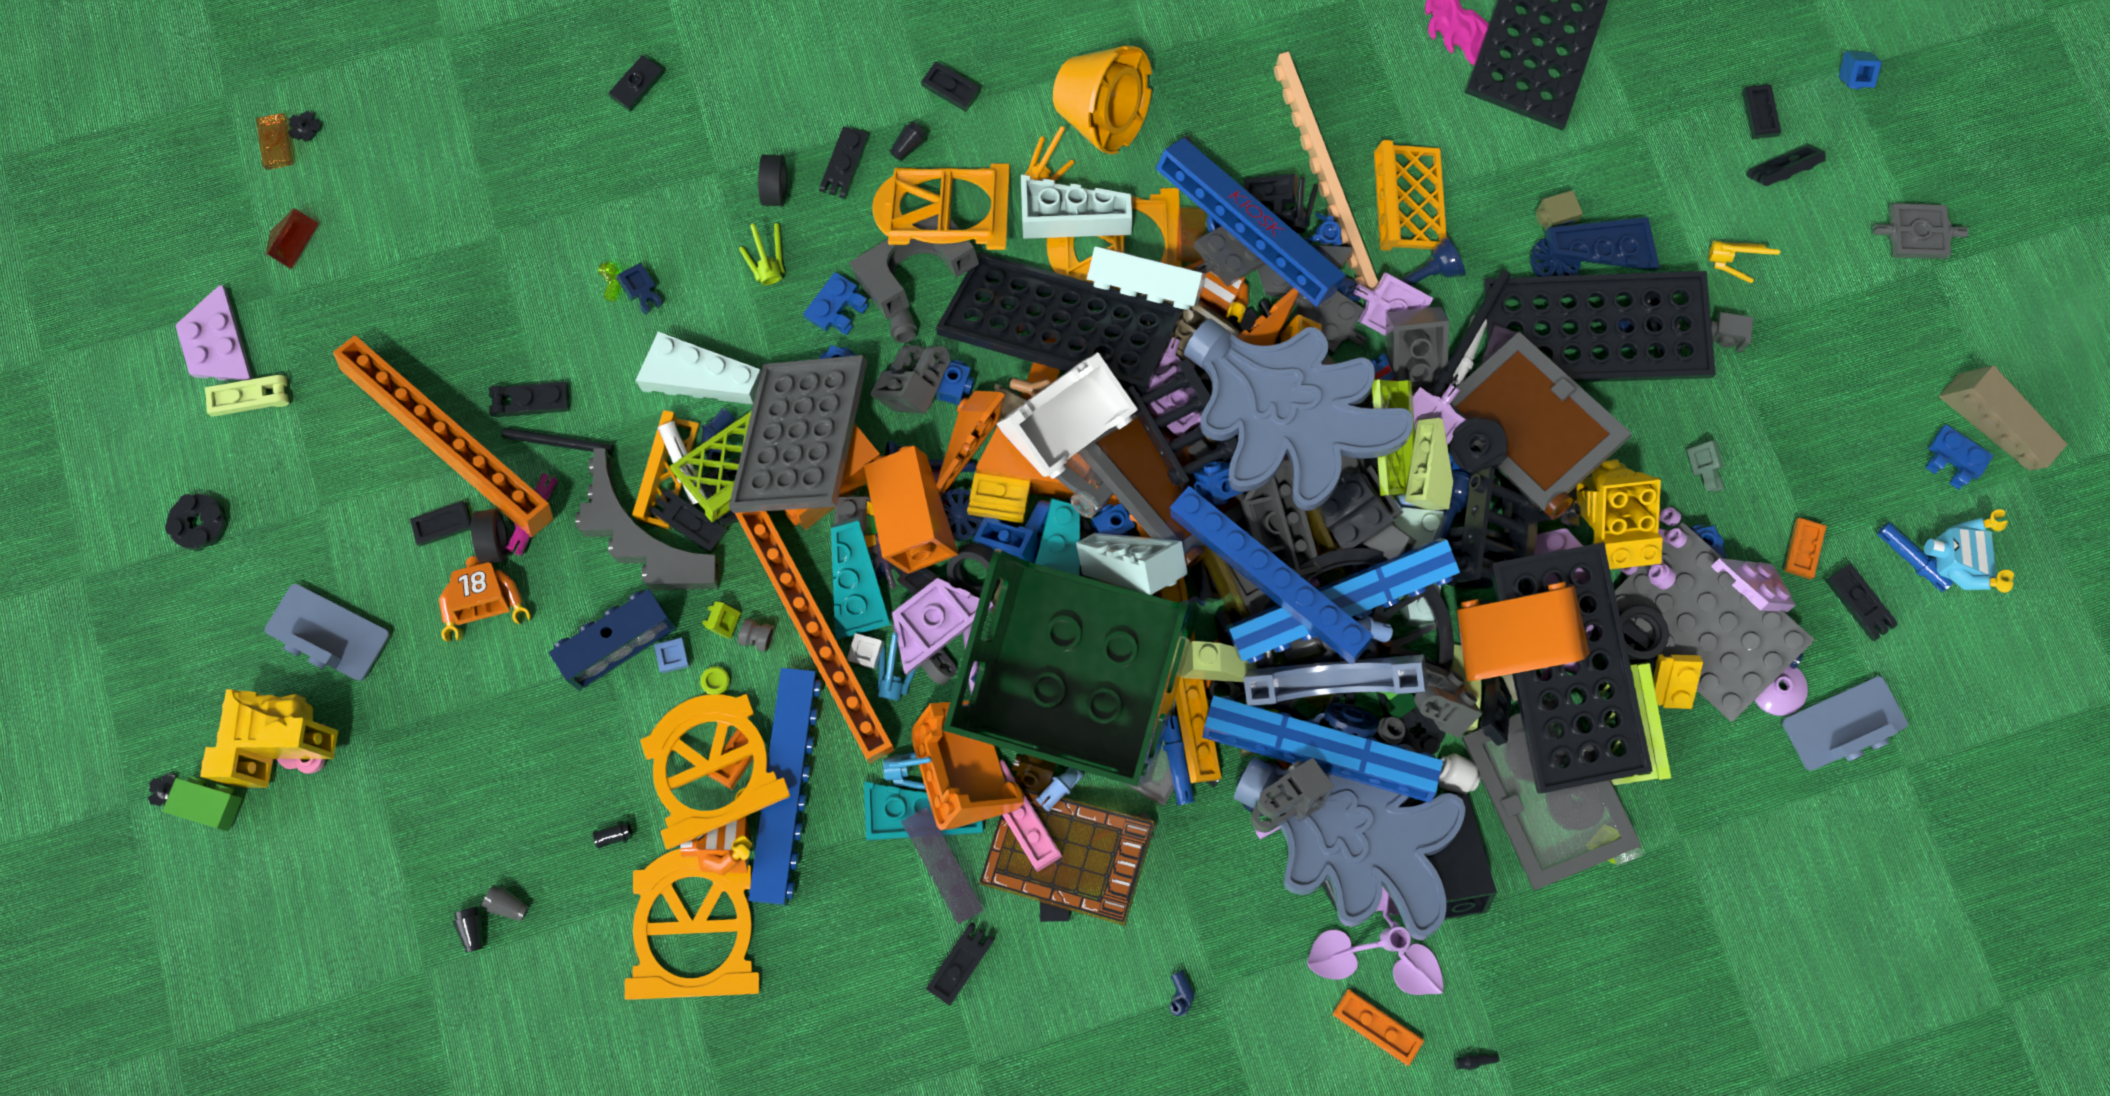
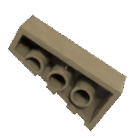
M1994 365L1957 374L1938 396L2028 470L2049 467L2067 445Z

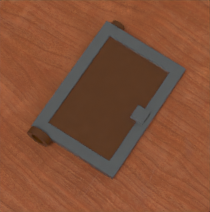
M1520 332L1457 387L1460 392L1450 403L1454 411L1466 420L1471 418L1493 420L1502 427L1508 439L1509 455L1497 469L1552 520L1562 516L1571 506L1573 499L1568 493L1632 437V433ZM1479 440L1475 441V448L1479 452L1483 451L1486 441L1483 443Z
M1130 415L1133 419L1130 423L1121 429H1118L1117 426L1108 429L1082 448L1079 454L1151 538L1182 541L1186 568L1189 570L1206 554L1202 549L1205 545L1171 518L1170 507L1180 497L1182 492L1178 485L1174 486L1167 475L1168 468L1137 416ZM1166 426L1159 429L1167 443L1179 438ZM1200 439L1174 452V455L1182 467L1213 450L1203 439ZM1194 474L1188 476L1190 480L1188 486L1195 490L1194 484L1196 481ZM1247 491L1228 498L1229 501L1225 504L1213 506L1235 524H1238L1245 519L1241 501Z

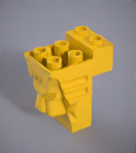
M1618 459L1605 460L1592 472V476L1586 477L1576 486L1577 500L1581 506V515L1594 530V544L1604 542L1610 569L1661 564L1663 537L1658 533L1661 479L1641 472L1635 473L1633 470L1627 469L1625 464L1619 463Z
M226 689L216 747L205 748L200 777L238 788H268L273 759H334L338 730L313 722V707L306 703V698L303 696L291 694L284 697H276L274 695H258L257 692Z

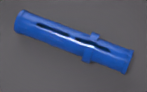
M1891 522L1885 524L1877 532L1876 535L1890 545L1893 550L1916 569V574L1920 577L1924 576L1940 592H1944L1954 583L1951 579L1939 575L1936 559L1924 554Z
M1178 716L1169 717L1164 735L1165 745H1163V751H1167L1177 800L1176 804L1181 805L1195 802L1184 753V743L1178 724Z

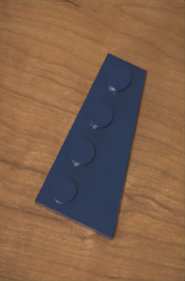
M1649 217L1549 227L1545 231L1550 257L1648 271H1657L1660 268Z

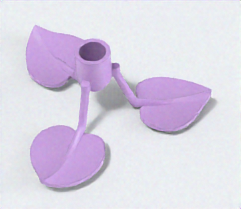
M1383 887L1382 898L1376 911H1383V917L1390 924V927L1385 928L1381 932L1380 941L1351 947L1350 938L1344 932L1328 930L1316 938L1307 960L1308 967L1317 975L1327 979H1344L1352 975L1357 969L1358 961L1353 954L1354 952L1383 947L1387 951H1399L1398 955L1401 959L1393 967V976L1395 983L1402 991L1412 995L1443 993L1442 974L1435 956L1423 945H1410L1411 938L1409 932L1403 927H1398V922L1389 916V913L1392 915H1400L1394 901Z

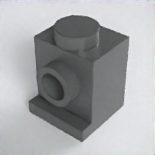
M1720 312L1711 321L1713 343H1718L1719 346L1726 348L1736 346V352H1742L1751 343L1753 317Z

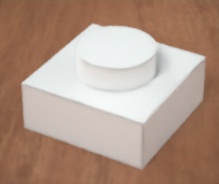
M855 633L847 661L876 670L884 642Z

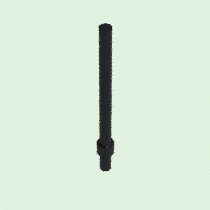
M1501 270L1444 370L1439 371L1434 380L1435 385L1430 392L1431 395L1441 397L1444 390L1452 384L1455 371L1511 276L1508 271Z

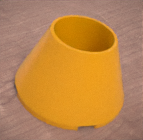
M1125 45L1069 58L1061 66L1056 76L1053 88V103L1056 111L1103 153H1119L1118 149L1123 145L1128 147L1142 127L1149 108L1152 89L1147 88L1148 74L1151 75L1152 71L1146 53L1139 47Z

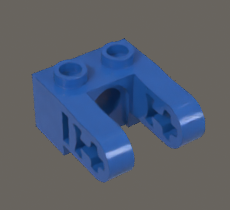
M1040 500L1037 503L1026 527L1019 526L1016 528L1012 527V521L984 517L973 539L974 542L989 546L994 551L996 549L1003 550L1035 563L1050 502Z

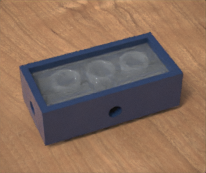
M649 589L645 592L641 590L630 596L629 602L621 607L615 606L604 613L605 617L595 623L589 622L579 629L580 633L572 638L566 637L561 639L554 645V649L548 652L569 684L579 691L677 629L660 601Z

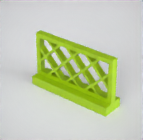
M1374 380L1372 385L1374 409L1404 408L1409 410L1413 416V429L1407 443L1391 454L1377 457L1380 496L1406 494L1415 441L1411 380Z
M751 412L670 465V470L704 508L705 515L711 522H714L730 511L729 503L735 481L721 480L723 468L738 470L739 464L724 462L725 450L742 453L743 446L728 445L726 441L727 437L732 433L744 435L745 441ZM710 448L722 450L721 461L704 460V454ZM687 464L699 465L698 477L686 476L681 468ZM703 466L720 468L718 480L702 478ZM700 484L717 486L716 494L706 500L699 492Z
M1648 661L1637 662L1636 664H1631L1630 667L1653 772L1610 780L1612 785L1671 778L1652 672ZM1606 684L1599 695L1603 697L1610 686ZM1612 712L1605 721L1606 725H1608L1615 716L1614 712ZM1586 718L1587 726H1588V729H1589V721H1588L1587 718ZM1617 740L1614 746L1611 748L1612 754L1620 745L1621 742L1619 740Z

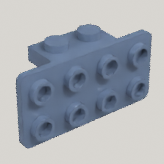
M298 584L290 586L265 627L266 634L285 643L284 650L298 657L303 652L310 656L308 662L321 669L328 665L357 681H363L390 637V633L386 629Z
M1878 676L1783 719L1782 725L1804 767L1808 771H1813L1846 757L1848 762L1865 755L1862 749L1871 746L1875 750L1889 744L1888 737L1905 729L1908 726V722L1885 680Z

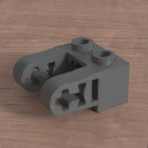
M917 345L903 346L899 350L889 371L881 372L870 395L893 412L926 414L933 403V398L950 363L948 350L943 346H928L925 350ZM934 354H936V358L938 359L937 363H935L936 359L934 358Z
M1426 663L1428 684L1425 692L1416 693L1414 702L1421 714L1433 719L1440 730L1460 738L1482 715V712L1476 705L1477 699L1464 686L1465 680L1459 673L1453 670L1449 672L1438 666Z
M1314 758L1309 759L1305 763L1302 760L1297 761L1288 768L1287 771L1289 773L1261 792L1250 818L1252 826L1257 831L1262 833L1270 832L1294 816L1300 822L1325 805L1334 785ZM1262 814L1270 818L1269 823L1266 820L1260 821V815Z

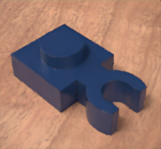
M641 263L617 274L616 279L631 301L636 298L640 300L639 307L645 315L650 310L646 302L651 301L657 308L661 307V298L651 292L655 288V283Z

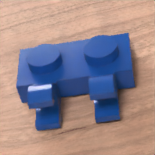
M834 272L803 315L805 319L826 332L833 326L844 335H848L853 328L850 324L851 320L840 313L846 305H849L860 314H863L869 305L865 303L867 301L865 297L856 293L858 291L857 285Z
M1945 424L1940 428L1928 447L1935 454L1925 468L1936 474L1939 468L1943 469L1946 466L1947 462L1957 467L1958 471L1949 484L1959 490L1963 484L1967 485L1972 478L1975 480L1979 478L1994 455Z

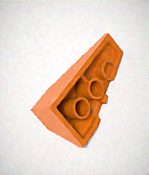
M1293 288L1274 304L1269 311L1270 316L1268 318L1263 315L1255 321L1250 333L1244 330L1236 338L1252 345H1276L1280 333L1298 300L1299 292Z
M974 391L969 399L965 397L960 402L957 408V412H959L936 484L940 498L1000 421L1001 409L1005 399V394L1002 392Z

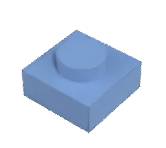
M683 638L654 644L659 670L662 674L690 667Z

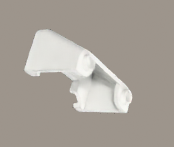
M1096 353L1076 365L997 423V426L1043 477L1050 475L1053 479L1066 470L1064 464L1070 457L1114 426L1121 429L1133 420L1130 415L1138 409L1100 354Z

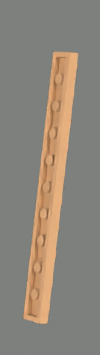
M1289 52L1279 54L1276 66H1274L1275 78L1278 82L1281 81L1284 88L1282 91L1284 101L1291 106L1293 124L1296 128L1299 127L1301 132L1300 141L1302 148L1309 153L1311 171L1313 174H1317L1319 179V192L1323 198L1326 197L1328 202V215L1332 216L1333 221L1340 226V239L1342 240L1340 245L1352 247L1353 254L1350 260H1346L1347 265L1350 269L1354 270L1357 285L1361 284L1373 291L1378 285V280Z

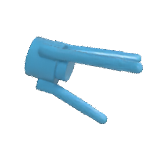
M893 633L886 675L885 641L882 640L884 645L879 658L877 690H879L878 697L900 701L901 694L907 695L909 685L917 668L906 676L903 684L901 683L902 678L893 676L898 634Z
M915 752L885 757L883 762L884 778L886 781L893 780L894 786H907L926 790L924 783L906 780L904 777L910 775V766L930 763L932 759L931 757L917 758Z

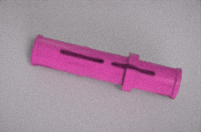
M542 473L534 491L548 502L556 484H558V480L552 477L546 487L545 484L549 475ZM515 523L516 529L505 549L512 553L516 543H519L515 554L523 556L530 536Z

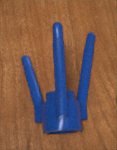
M1316 212L1315 216L1324 221V223L1317 227L1316 235L1304 240L1309 244L1319 241L1324 245L1333 243L1332 246L1339 247L1342 244L1340 226L1333 221L1332 216Z

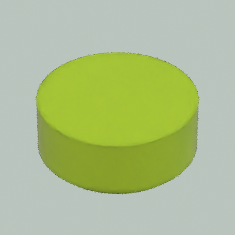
M710 667L701 675L700 684L708 695H723L730 687V677L724 669Z

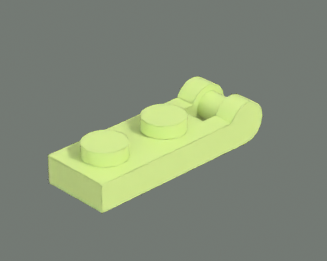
M274 375L205 387L207 414L213 417L271 406H287L289 404L288 395L285 394L287 378L283 375ZM273 388V394L266 395V389Z

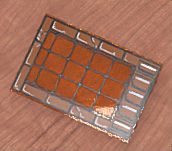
M1019 786L1022 788L1024 795L1062 857L1037 872L1003 815H1000L979 884L1126 926L1156 822L1063 797L1047 812L1043 805L1051 797H1048L1040 805L1035 798L1042 793L1041 791Z

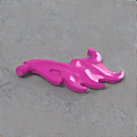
M1426 0L1425 14L1433 15L1428 24L1429 36L1434 40L1436 39V32L1439 31L1443 36L1446 49L1452 54L1454 53L1453 46H1459L1464 52L1467 61L1474 66L1488 23L1472 9H1463L1459 0Z

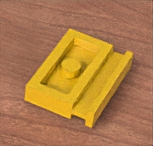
M975 473L967 513L968 515L1024 523L1031 483L1025 480Z
M1663 654L1658 655L1653 676L1658 705H1662L1663 708L1692 709L1703 666V660L1700 655H1671V657H1664Z

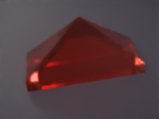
M293 208L270 231L265 254L288 269H292L319 223Z

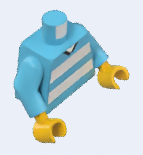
M2002 509L1992 512L1990 519L1983 520V518L1965 521L1947 528L1945 533L1936 538V540L1929 539L1924 546V553L1936 557L1939 575L1951 579L1963 590H1991L1992 587H1996L2000 592H2009L2013 588L2014 582L2012 580L2014 573L2010 570H2002L1996 577L1992 532L1986 531V528L1989 527L1995 531L2004 530L2008 521L1998 522L1995 519L2003 518L2006 512Z

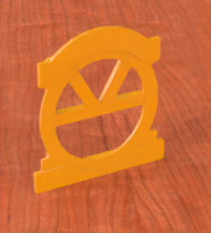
M991 164V168L980 169L895 168L893 176L879 187L874 196L872 204L874 220L879 229L888 236L889 245H907L911 239L938 244L958 243L975 239L976 244H987V250H1005L1009 164ZM941 178L940 195L916 186L925 181ZM953 178L966 180L978 185L989 195L991 200V209L985 219L966 230H949ZM907 192L934 202L931 205L904 215L900 212V202ZM939 214L938 230H921L913 226L916 222Z
M1161 188L1160 194L1150 195V200L1131 196L1132 209L1150 217L1162 232L1164 254L1160 262L1181 266L1179 189ZM1124 235L1097 236L1113 244L1107 247V249L1125 253ZM1074 237L1047 238V255L1054 273L1094 283V281L1087 279L1092 256L1082 262H1078L1074 252ZM1110 286V288L1121 290L1119 287Z
M717 694L689 699L669 711L658 722L651 735L640 740L646 759H654L653 780L655 789L661 802L671 813L669 817L665 818L667 828L661 830L667 850L790 797L785 779L777 780L773 771L767 773L765 743L757 728L748 719L754 712L747 694L737 698ZM717 722L709 760L680 740V737L685 732L699 724ZM732 725L739 729L749 742L722 755L727 730ZM673 750L695 765L691 769L670 778L667 777V762L670 752ZM752 755L754 757L753 772L747 787L737 799L722 808L710 811L695 810L678 801L671 791Z
M677 849L659 857L645 870L633 871V893L640 894L641 896L633 922V939L640 964L633 966V978L625 979L626 1000L759 994V973H752V961L745 960L752 927L750 908L744 891L750 889L751 886L750 865H748V873L718 875L713 872H702L699 868L697 856L682 858L681 849ZM687 877L709 879L713 881V885L692 921L673 889L672 883ZM726 891L735 906L737 918L732 920L706 921L721 893ZM660 894H663L679 922H648L651 907ZM738 931L735 945L726 961L712 973L699 978H682L665 970L653 956L647 935Z

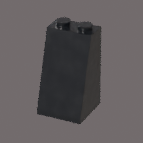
M1451 793L1460 797L1464 802L1465 816L1462 826L1456 837L1446 848L1436 854L1427 856V859L1436 869L1445 890L1446 914L1444 920L1488 913L1497 893L1468 794L1458 795L1457 793ZM1417 799L1416 801L1411 803L1410 807L1421 805L1426 802Z

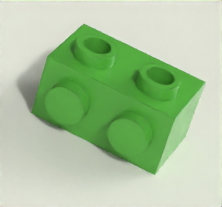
M189 776L187 781L175 778L162 812L217 829L230 830L242 800L241 797L232 795L234 789L216 784L214 789L205 787L207 781Z

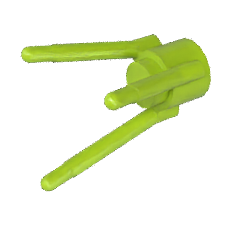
M752 223L750 227L761 258L758 262V267L743 246L739 250L753 271L756 282L761 281V284L764 286L775 284L782 280L781 274L785 273L782 264L779 223L774 224L775 262L773 258H767L757 227Z

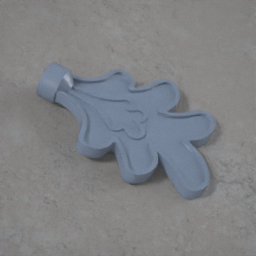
M1210 318L1202 323L1194 332L1184 351L1186 357L1202 369H1205L1212 383L1213 391L1211 398L1201 415L1200 427L1202 433L1208 438L1220 441L1231 439L1238 434V444L1229 467V486L1239 492L1251 491L1264 486L1276 475L1287 454L1293 470L1292 498L1296 506L1304 511L1318 508L1334 492L1341 472V455L1365 459L1385 456L1399 450L1407 443L1411 435L1413 416L1409 410L1404 408L1368 409L1355 407L1362 403L1371 392L1375 376L1374 365L1370 360L1361 357L1338 364L1323 365L1327 358L1328 342L1326 336L1315 327L1305 328L1283 343L1271 346H1258L1236 338L1230 331Z
M1399 744L1401 746H1404L1408 751L1415 752V750L1410 745ZM1253 757L1237 786L1233 799L1254 809L1261 792L1289 772L1276 769L1274 766ZM1325 773L1334 785L1325 805L1300 822L1294 816L1279 826L1285 836L1288 847V861L1283 879L1285 888L1291 893L1307 895L1317 891L1324 883V880L1329 879L1335 896L1338 919L1342 924L1354 927L1369 920L1376 912L1382 898L1383 887L1397 906L1410 936L1417 940H1424L1435 934L1445 918L1446 895L1442 881L1432 863L1427 859V856L1442 851L1456 837L1465 816L1463 800L1457 795L1447 793L1432 799L1431 803L1426 802L1413 807H1401L1409 799L1408 796Z

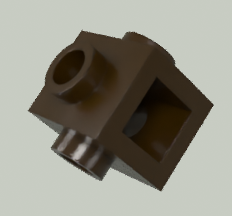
M1016 754L1012 770L1017 772L1014 782L1018 785L1043 792L1051 784L1057 763L1026 754Z

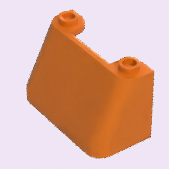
M1558 582L1548 585L1549 590L1539 594L1488 604H1479L1478 599L1461 602L1462 607L1457 609L1467 681L1568 664L1585 659L1590 652L1575 586H1566V582Z
M963 701L962 705H967L969 701ZM950 702L930 703L912 728V743L917 758L931 757L932 759L930 763L919 764V768L937 827L940 830L955 829L1018 810L1024 804L1023 790L1016 782L1005 783L994 745L943 731Z

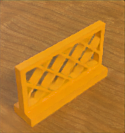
M1382 140L1374 151L1380 250L1390 251L1393 247L1434 250L1441 243V239L1447 237L1440 148L1393 145V141ZM1395 154H1403L1410 163L1403 168L1396 161ZM1421 156H1433V167L1430 170L1418 160ZM1413 164L1424 174L1418 181L1406 171ZM1400 176L1412 185L1406 193L1397 185V179ZM1426 177L1435 185V191L1432 194L1420 185ZM1414 189L1426 199L1420 206L1408 196ZM1402 201L1414 210L1408 218L1399 210V203ZM1427 202L1436 209L1437 216L1434 219L1421 209ZM1416 213L1428 224L1421 231L1410 221ZM1404 225L1415 235L1412 240L1401 239L1400 229ZM1431 227L1438 234L1439 242L1430 241L1423 233Z

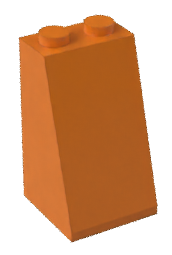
M997 426L976 466V473L1030 481L1029 493L1080 501L1083 495L1080 491L1074 493L1058 479H1052L1050 475L1043 477L1023 454L1008 441L1009 439ZM1074 454L1065 464L1093 486L1095 473L1092 472V468L1081 456Z
M855 423L839 497H850L867 484L864 465L880 457V453ZM835 507L785 510V514L795 527L800 524L804 530H807Z
M905 446L894 454L877 457L873 462L864 465L882 557L909 574L958 555L949 522L925 453L916 446Z

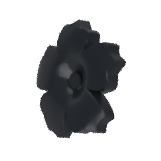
M308 110L305 113H301L300 118L296 115H292L289 118V126L292 129L288 133L291 138L303 139L304 142H308L316 136L314 132L321 130V124L317 119H314V114Z
M168 773L163 775L161 780L153 778L149 782V791L153 793L148 797L151 805L165 806L175 778H177L176 775Z

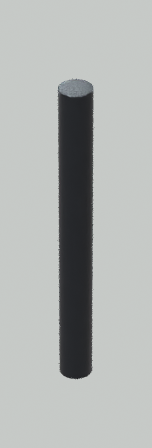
M505 427L502 430V438L589 452H594V448H605L609 455H612L614 451V444Z

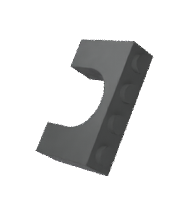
M939 214L916 222L913 226L921 230H938ZM950 219L949 230H959ZM887 239L849 263L856 280L888 320L910 306L904 289L894 277L896 268L903 260L915 254H933L939 257L957 278L979 264L972 244L968 240L958 243L938 244L911 239L907 245H889Z

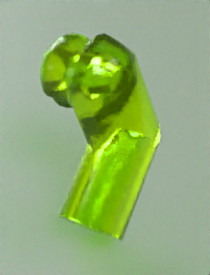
M609 261L598 266V274L602 275L607 282L603 298L610 302H616L621 289V285L616 277L620 272L617 266Z

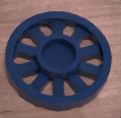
M1546 238L1541 239L1533 247L1530 253V264L1538 277L1553 276V273H1556V276H1564L1563 272L1567 276L1578 274L1581 261L1550 257L1549 248L1545 245L1547 243ZM1544 268L1547 270L1545 274L1542 272Z
M967 489L949 490L941 497L942 503L947 500L951 506L943 505L945 512L948 513L946 516L950 520V529L956 526V532L952 534L954 541H966L975 537L984 517L978 518L968 515L967 508L970 499L963 505L964 496L970 497L971 491ZM958 495V504H956L952 496ZM969 522L977 524V528H972ZM962 527H965L967 534L963 535L961 533Z
M1333 702L1327 705L1324 713L1325 720L1329 721L1331 726L1336 729L1340 727L1342 732L1349 735L1356 733L1358 737L1374 736L1379 727V721L1373 714L1352 704Z

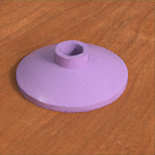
M1788 666L1754 701L1762 710L1776 716L1792 714L1805 703L1808 693L1806 679L1798 668L1793 669L1791 666ZM1780 681H1783V682L1785 683V685H1786V690H1785V691L1782 690V689H1780V687H1779V682H1780Z

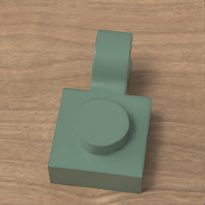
M1710 441L1687 449L1694 476L1703 475L1706 491L1717 492L1725 489L1723 480L1717 470L1725 468L1717 441Z

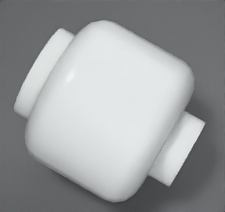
M1455 753L1440 759L1443 760L1438 782L1441 788L1458 795L1467 794L1469 791H1474L1477 788L1480 777L1474 762Z

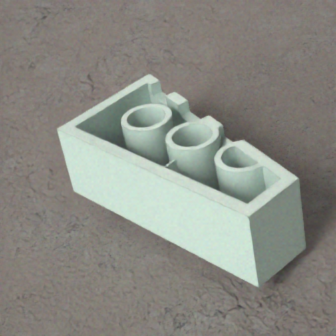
M1021 175L1023 239L1131 235V194L1099 188L1095 190L1083 189L1081 185L1077 184L1066 186L1055 184L1054 180L1043 179V181L1030 179V176Z
M1095 247L1087 279L1094 281L1093 286L1110 290V286L1121 288V294L1136 297L1137 292L1147 294L1146 300L1163 303V299L1174 301L1173 307L1189 310L1190 305L1198 306L1206 273L1140 258L1107 248Z
M658 332L636 378V382L643 392L652 393V391H657L668 395H691L693 398H716L719 401L753 405L761 370Z
M1401 507L1404 513L1394 519L1395 524L1417 540L1413 549L1432 542L1444 511ZM1436 582L1433 583L1440 594L1441 585L1437 586ZM1409 594L1399 597V600L1409 596ZM1423 597L1401 609L1404 626L1423 627L1434 622L1432 613Z
M1094 533L1076 542L1082 575L1148 595H1152L1164 587L1176 584L1178 579L1187 575L1182 541Z

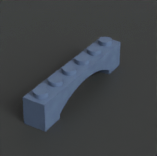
M1425 655L1356 660L1353 665L1348 661L1256 668L1249 669L1243 677L1247 706L1275 704L1289 699L1334 693L1393 692L1395 694L1425 692L1428 684Z

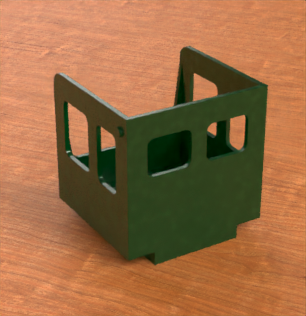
M996 549L989 563L955 688L946 714L943 731L1136 787L1141 786L1153 779L1199 610L1189 601L1174 602L1035 564L1003 550ZM999 578L1003 581L988 637L984 641L981 640V635L994 588ZM975 661L980 662L970 701L967 705H962L973 664Z

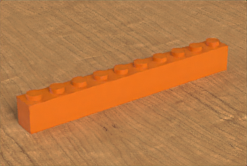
M354 335L333 351L339 368L344 374L530 537L535 536L553 520L549 503L357 336Z
M767 512L735 513L868 763L871 764L895 751Z

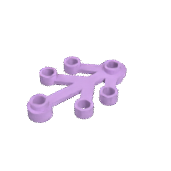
M1668 507L1664 510L1659 509V521L1664 522L1670 527L1679 523L1681 514L1673 507ZM1678 528L1670 531L1658 530V533L1663 537L1662 542L1669 543L1675 548L1682 547L1687 541V535ZM1663 558L1661 564L1651 565L1652 567L1648 574L1650 582L1662 590L1671 587L1676 579L1675 571L1664 564ZM1639 566L1620 568V570L1630 576L1637 571Z

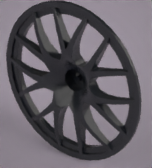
M1343 548L1320 554L1299 565V568L1301 570L1313 567L1315 561L1321 569L1301 577L1307 582L1315 577L1321 586H1325L1328 582L1321 575L1325 571L1351 565L1349 576L1357 573L1358 565L1374 566L1388 560V558L1383 556V551L1376 549ZM1433 584L1425 587L1426 591L1413 597L1406 596L1390 607L1383 608L1382 605L1372 608V613L1368 616L1374 621L1386 623L1399 610L1423 597L1432 613L1434 622L1405 634L1391 637L1387 642L1372 639L1371 644L1366 648L1367 652L1363 653V659L1358 658L1357 660L1388 658L1392 655H1420L1401 646L1436 629L1438 639L1437 660L1434 662L1425 657V662L1450 672L1454 651L1453 628L1446 605ZM1269 598L1263 611L1278 604ZM1355 616L1352 617L1355 621L1360 620V618L1356 619ZM1316 636L1312 639L1318 640L1324 649L1315 658L1291 663L1273 664L1272 650L1263 653L1264 658L1256 661L1255 664L1256 668H1268L1346 660ZM1355 692L1331 694L1320 714L1325 713L1328 704L1339 702L1343 696L1345 703L1355 705ZM1376 692L1384 717H1390L1391 714L1385 704L1388 700L1387 696ZM1298 698L1271 704L1275 710L1288 713L1295 719L1302 721L1310 720L1293 707Z

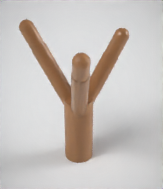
M1013 378L1010 382V388L1028 393L1033 397L1038 391H1042L1049 386L1050 381L1046 379L1031 383Z

